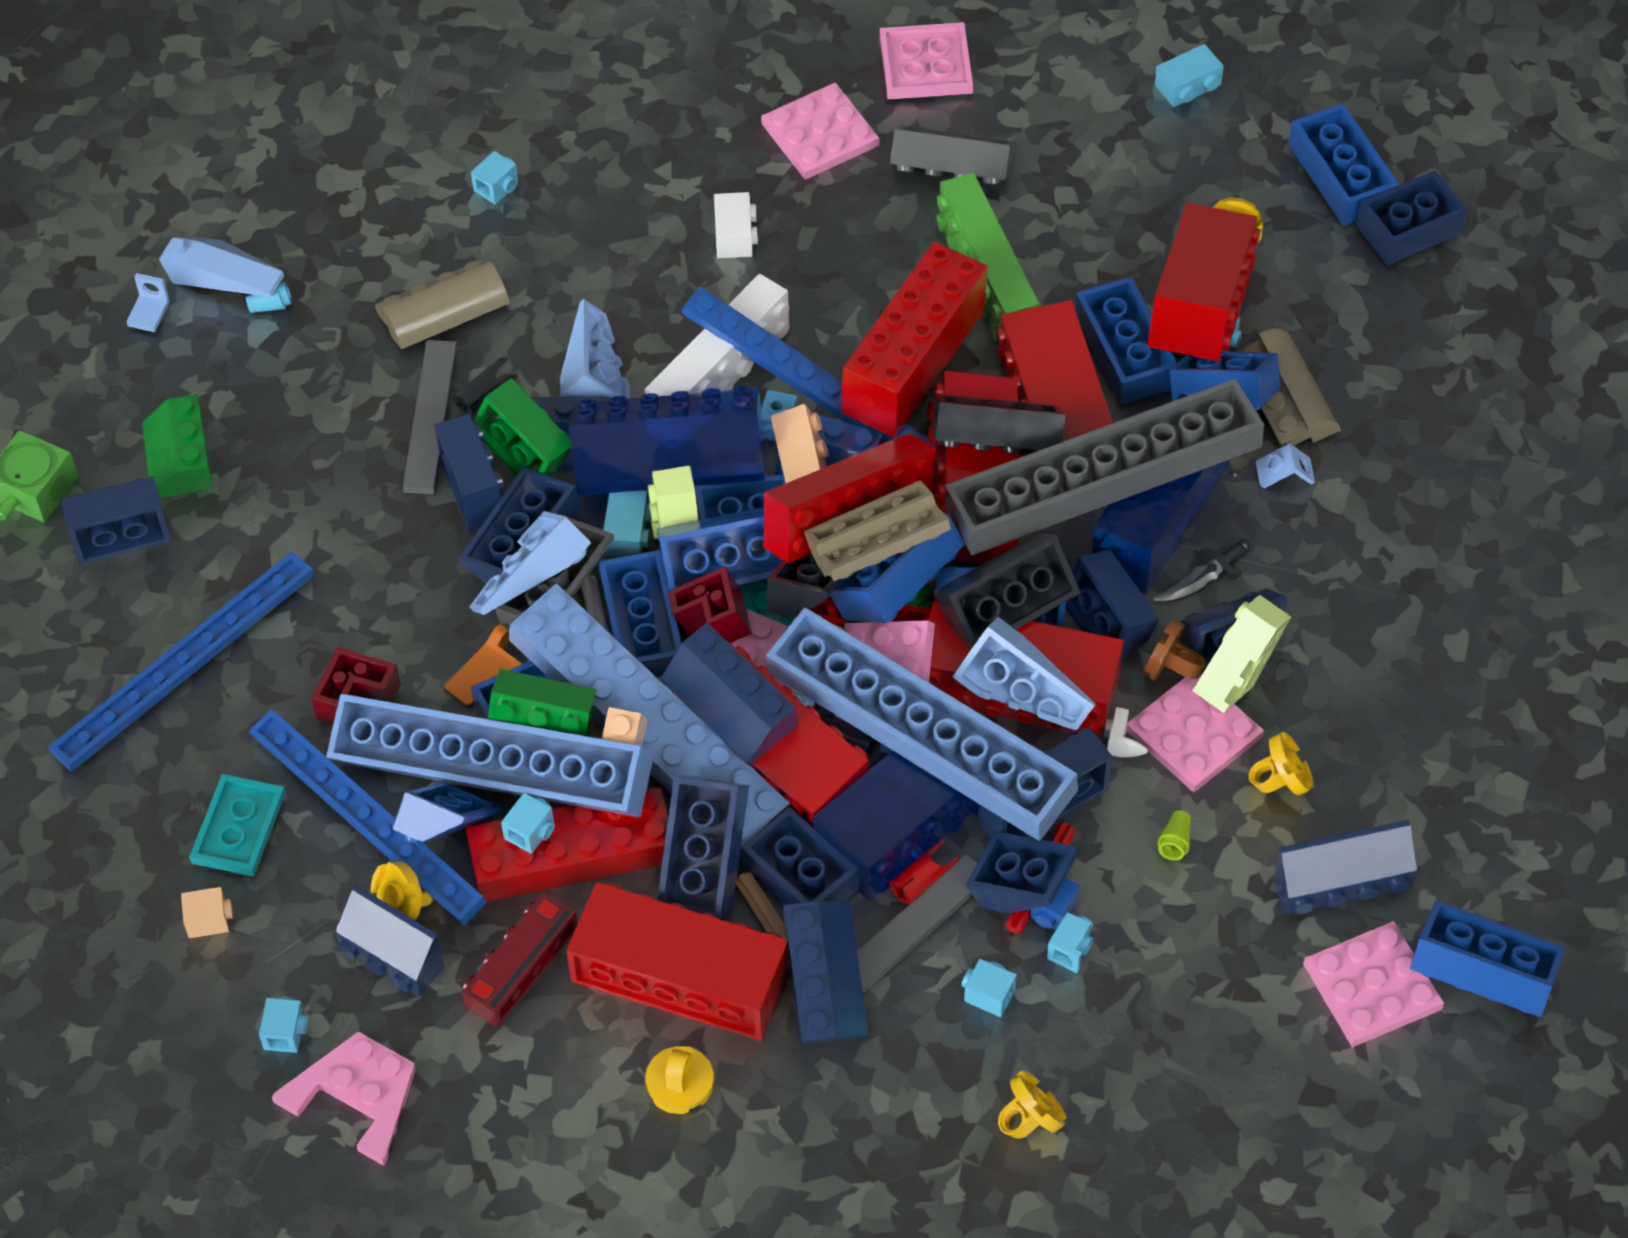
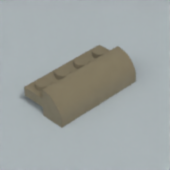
M483 260L469 262L463 268L454 272L443 273L437 279L425 284H417L399 295L389 296L382 302L375 304L378 316L388 326L393 340L401 349H404L507 305L510 301L491 261L485 263Z
M1278 328L1258 333L1260 340L1235 351L1278 353L1280 389L1261 407V410L1281 448L1289 443L1294 446L1309 438L1312 443H1315L1341 431L1338 422L1288 331Z
M918 481L808 529L804 533L819 569L825 577L830 576L833 581L847 578L854 572L867 566L879 564L883 559L892 555L906 552L911 547L926 540L935 539L942 533L951 530L949 519L936 506L933 494L921 481Z

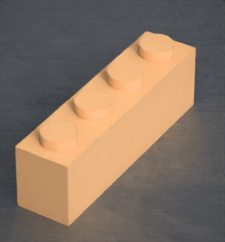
M802 404L770 416L786 483L827 467L825 458L829 457V453L824 440H820L819 431L822 430V424L816 412L812 413L806 404Z

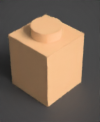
M609 707L602 739L642 746L648 719L641 713Z
M221 887L181 893L183 922L189 938L229 932L228 919L234 918L231 899H225Z

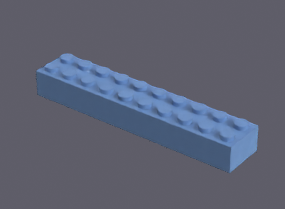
M557 583L510 624L509 641L549 679L597 689L592 720L603 730L609 707L641 713L648 719L642 747L654 752L650 775L671 795L674 776L686 775L749 785L741 847L789 807L790 803L734 753L695 713Z
M805 607L766 655L769 674L1038 841L1043 838L1078 791L1076 772Z
M340 694L326 758L352 766L522 796L523 793H526L533 798L540 797L545 801L640 818L654 752L638 745Z

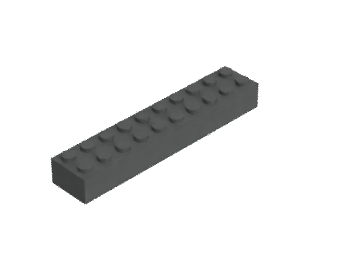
M1235 378L945 485L946 509L971 555L1262 448L1264 423Z

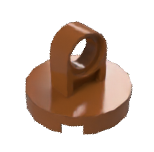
M1175 619L1169 623L1164 631L1167 635L1163 636L1156 645L1145 667L1143 676L1155 682L1166 666L1187 678L1197 679L1200 677L1206 665L1205 659L1197 652L1178 643L1185 627L1184 624Z

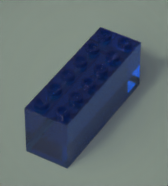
M738 386L728 391L709 388L703 390L702 393L689 394L688 391H676L667 396L648 393L641 395L640 398L627 399L626 396H615L606 401L586 398L578 401V403H573L569 432L578 496L648 490V485L653 484V471L690 466L694 486L765 480L766 451L759 388Z
M1180 393L1176 400L1184 398L1187 395ZM1231 459L1109 504L1094 526L1092 553L1110 549L1134 584L1137 585L1140 592L1147 595Z
M892 751L813 817V828L859 869V889L857 891L869 901L876 894L881 895L886 892L890 887V881L933 845L938 843L945 835L955 833L961 827L964 819L971 813H978L979 803L895 751Z

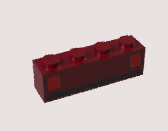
M544 892L537 901H532L525 909L520 922L507 930L503 942L496 951L492 950L486 956L480 971L475 976L472 975L466 980L462 988L465 1008L498 1028L572 937L578 925L576 912Z

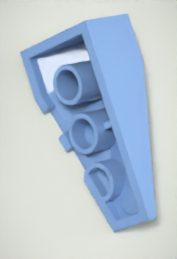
M197 236L173 237L159 258L173 284L272 297L284 277L283 271L220 239Z
M585 299L579 303L560 376V396L611 397L612 410L627 409L630 407V385L628 379L621 376L619 368L623 364L621 358L615 355L611 346L615 339L607 315Z
M544 511L518 540V543L521 545L518 552L512 556L508 555L501 563L504 570L501 575L497 574L487 582L470 605V608L474 612L485 615L568 568L571 564L578 563L587 552L585 549L591 542L565 516Z
M999 617L987 627L952 676L981 698L1000 701L1008 704L1010 708L1034 713L1041 719L1075 731L1096 705L1029 640Z

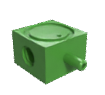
M19 430L0 454V503L2 504L0 506V519L6 520L13 510H17L45 523L61 502V499L64 498L79 478L71 452Z

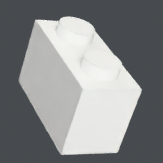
M749 192L714 194L717 258L752 257V245L758 244L757 227H751V222H757L756 204H750Z

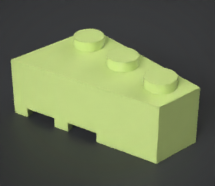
M690 466L652 472L653 484L648 485L654 540L658 539L656 530L658 528L698 520L695 489Z
M1261 595L1257 596L1250 603L1245 601L1235 614V618H1237L1235 624L1225 633L1222 639L1223 643L1192 690L1223 713L1254 687L1291 618L1290 615Z

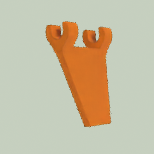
M502 624L497 625L486 643L443 686L444 690L463 705L469 707L474 705L471 692L472 686L497 676L499 669L511 670L522 665V663L503 650L511 643L508 635L509 630Z

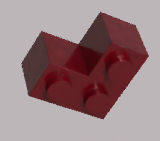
M726 566L668 591L672 613L688 636H691L706 623L729 643L752 634L741 587Z
M337 647L311 698L316 719L334 724L340 694L392 703L401 686L397 664Z

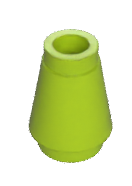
M1178 810L1173 812L1172 817L1157 840L1158 851L1166 859L1180 860L1189 852L1192 818L1185 811Z

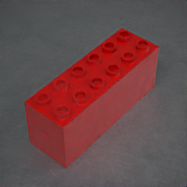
M1192 203L1186 204L1155 294L1147 347L1214 361H1220L1223 350L1229 351L1241 305L1244 302L1246 288L1249 285L1251 272L1254 269L1256 254L1254 253L1261 229L1255 228L1257 216Z
M935 241L932 243L843 367L841 413L896 438L984 312L988 265Z
M1072 300L1001 314V327L996 328L997 339L1000 345L996 346V353L999 364H1004L1006 368L1004 370V378L1017 379L1018 402L1058 405L1065 413L1062 442L1113 424ZM1027 449L1028 455L1034 453V449Z
M944 371L941 382H936L934 387V397L935 394L1018 402L1017 379ZM929 401L927 419H932V426L930 425L927 441L928 444H933L935 447L933 497L936 506L943 513H948L946 509L945 485L1020 458V453L1003 451V446L990 445V450H979L971 448V443L959 442V447L940 445V440H935L933 436L934 401ZM1020 538L971 555L965 544L956 553V557L952 561L984 564L1016 546Z
M933 602L928 621L935 624L929 677L930 684L974 711L985 713L990 717H1005L1017 720L1023 724L1043 725L1056 731L1066 730L1080 733L1089 727L1097 737L1104 738L1106 722L1110 716L1120 676L1124 640L1030 621L1016 629L1096 704L1075 731L1041 719L1034 713L1022 709L1015 710L1008 707V704L1000 701L981 698L954 679L952 676L965 660L970 650L947 623L938 602Z
M729 643L796 707L798 725L750 766L790 803L789 807L822 836L871 788L869 757L859 746L855 745L852 747L846 742L844 735L837 727L826 725L812 706L807 705L805 707L800 703L791 688L786 685L781 687L774 681V677L769 674V670L766 667L755 665L751 661L749 654L742 647L737 646L735 648Z
M596 882L566 950L571 982L759 1041L763 1040L789 974L788 940L783 939L776 933H762L752 930L743 923H729L720 920L717 916L710 913L700 914L690 911L678 903L667 904L645 893L635 894L625 891L616 884L605 885Z

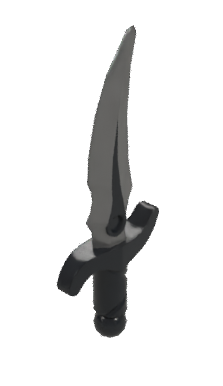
M1242 539L1222 554L1213 549L1199 550L1198 555L1200 557H1206L1211 561L1205 565L1197 566L1178 584L1153 596L1152 599L1154 601H1162L1188 596L1205 587L1210 580L1217 579L1221 572L1231 578L1240 577L1242 570L1234 569L1229 564L1250 548L1249 541Z

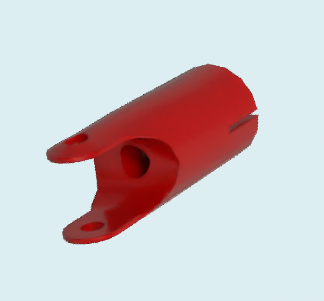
M945 839L933 845L889 882L892 893L896 898L900 896L898 900L905 905L912 903L960 860L961 856L959 855L949 864L943 866L937 865L932 861L930 856L945 843Z

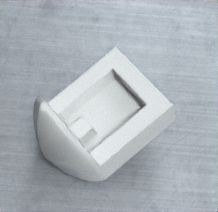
M1116 707L1114 719H1107L1104 738H1109L1107 750L1112 756L1119 758H1133L1146 754L1147 748L1132 739L1125 738L1129 710Z

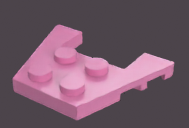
M357 1032L276 1091L272 1099L275 1104L299 1117L319 1090H323L374 1119L375 1121L357 1144V1149L360 1153L384 1166L389 1157L388 1151L393 1135L396 1134L398 1119L402 1108L405 1106L416 1067L412 1061Z

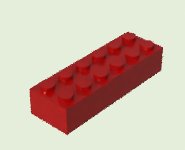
M908 433L764 492L763 548L785 562L790 563L812 553L804 533L808 529L918 481H921L933 494L935 447Z
M661 787L646 790L640 818L573 805L552 809L555 823L554 830L547 840L540 842L532 854L504 839L502 820L466 827L478 892L487 902L662 866L668 814Z

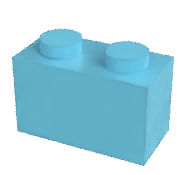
M1203 44L1156 67L1155 86L1169 103L1176 107L1221 86L1224 66L1208 47Z
M610 488L603 530L614 534V539L603 553L604 557L620 558L642 554L643 548H648L650 530L646 529L647 522L652 520L647 491Z

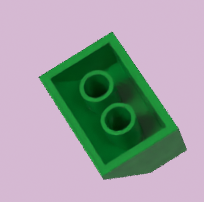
M512 378L485 397L473 421L474 425H480L485 440L484 443L516 476L523 467L550 477L568 458L575 445L570 436L564 430H561L550 419L548 413L543 408H540L529 397L527 391Z
M198 394L167 399L142 422L149 477L154 476L160 498L214 488L204 416Z
M499 669L491 691L488 719L589 737L597 689Z

